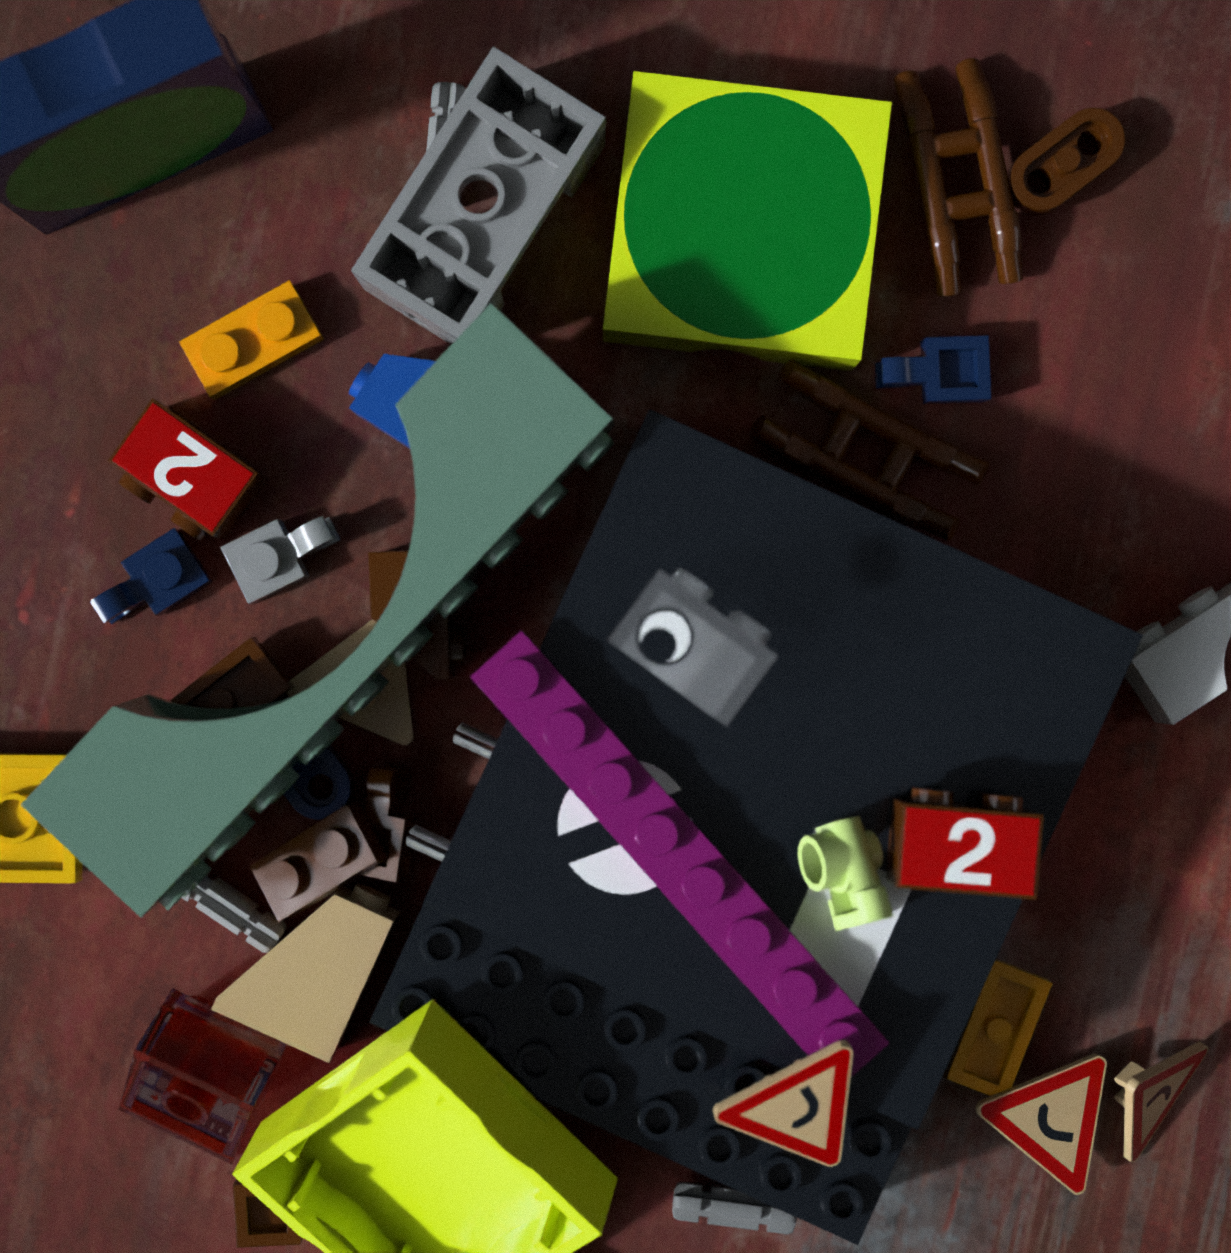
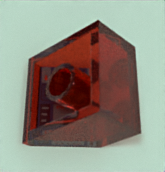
M172 988L134 1050L118 1110L232 1165L275 1078L288 1044L211 1010L213 1003L203 997L196 995L188 996Z

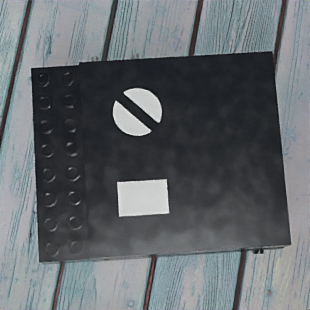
M649 409L539 650L888 1040L889 1044L850 1078L841 1161L835 1166L828 1167L716 1121L713 1108L717 1103L762 1081L765 1076H771L787 1068L796 1060L808 1057V1055L508 719L499 738L465 723H461L456 729L465 735L494 747L493 750L455 733L453 735V743L489 760L452 841L417 825L413 826L409 831L411 835L436 845L447 852L413 836L408 835L406 838L407 846L442 861L370 1023L389 1031L433 999L536 1099L858 1245L911 1127L917 1130L920 1127L1023 898L905 889L893 886L886 880L892 797L911 799L912 787L954 791L953 803L980 805L981 793L1023 797L1024 809H1030L1044 815L1040 852L1041 861L1143 635ZM658 608H673L683 613L690 621L694 631V644L689 654L682 661L670 666L657 665L648 661L637 651L634 642V630L638 621L650 611ZM860 816L864 831L871 830L874 832L881 844L883 861L877 873L881 886H886L893 917L835 931L828 900H831L829 889L814 891L807 885L799 866L798 847L803 837L817 834L816 828L838 820Z

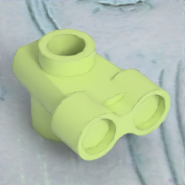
M860 816L816 828L817 834L805 836L801 839L798 847L801 873L805 882L812 890L821 891L829 889L831 900H828L835 931L893 917L886 886H881L877 873L883 861L881 844L874 832L871 830L864 831Z

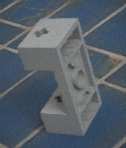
M493 46L358 258L351 272L365 291L452 345L490 303L501 311L504 301L500 290L561 194L565 193L571 198L574 196L605 147L606 117ZM479 180L491 183L498 191L497 202L491 210L482 214H474L467 211L461 205V194L468 184Z

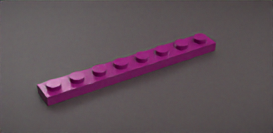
M523 631L518 633L470 676L808 1056L839 1040H846L850 1043L853 1050L852 1077L889 1044L879 1029Z

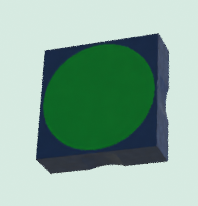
M132 0L93 18L54 40L1 60L0 203L47 235L274 131L242 61L226 36L219 33L203 0Z

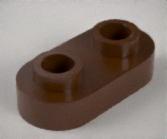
M1085 108L1073 114L1022 153L1007 173L1014 206L1030 215L1048 214L1108 170L1119 159L1125 145V133L1120 121L1107 110ZM1079 137H1088L1094 141L1096 145V153L1094 155H1086L1079 150L1077 144ZM1029 175H1039L1045 180L1047 185L1045 193L1038 194L1029 188L1027 183Z

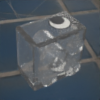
M678 568L671 577L659 570L608 641L727 727L778 657L777 654L764 646L772 635L739 610H736V612L732 611L726 618L709 606L707 601L714 592L683 569Z

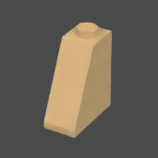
M359 883L355 885L353 890L343 886L216 998L211 1010L330 1063L340 1047L399 917L400 911L389 907L391 898L377 889Z

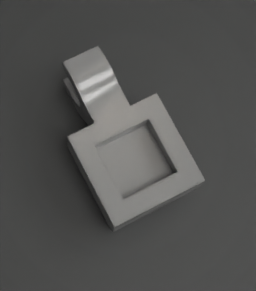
M320 516L298 527L290 534L283 521L276 519L220 548L247 603L255 604L309 577L302 559L335 544L341 539L330 517L325 519L324 516Z

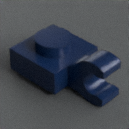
M989 335L926 337L920 341L921 357L882 358L880 363H875L876 389L922 386L923 404L978 403L991 399Z
M173 528L121 561L130 579L106 590L91 600L90 603L103 623L110 622L113 625L145 603L149 605L156 616H161L213 583L180 530Z

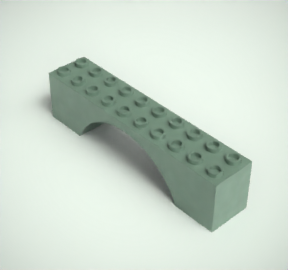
M492 303L484 309L395 404L407 433L413 459L416 489L415 521L409 553L398 585L378 622L358 648L333 672L309 689L286 699L262 705L238 708H207L175 703L151 694L114 705L21 804L27 812L139 917L144 916L159 903L168 911L182 897L185 898L212 870L204 860L208 857L212 862H215L226 850H231L256 824L248 815L250 811L254 808L260 814L271 803L274 804L300 777L292 767L299 760L307 765L315 756H320L344 731L345 728L336 720L345 711L353 716L360 709L363 710L385 688L389 681L381 673L388 665L393 662L397 667H400L405 661H410L432 638L434 634L426 625L438 612L444 618L449 614L453 615L479 588L471 580L475 573L485 563L491 569L495 566L498 567L521 544L524 538L516 530L527 518L533 514L537 519L541 518L543 520L568 494L569 490L561 482L578 464L588 472L615 444L608 435L615 426L613 419Z

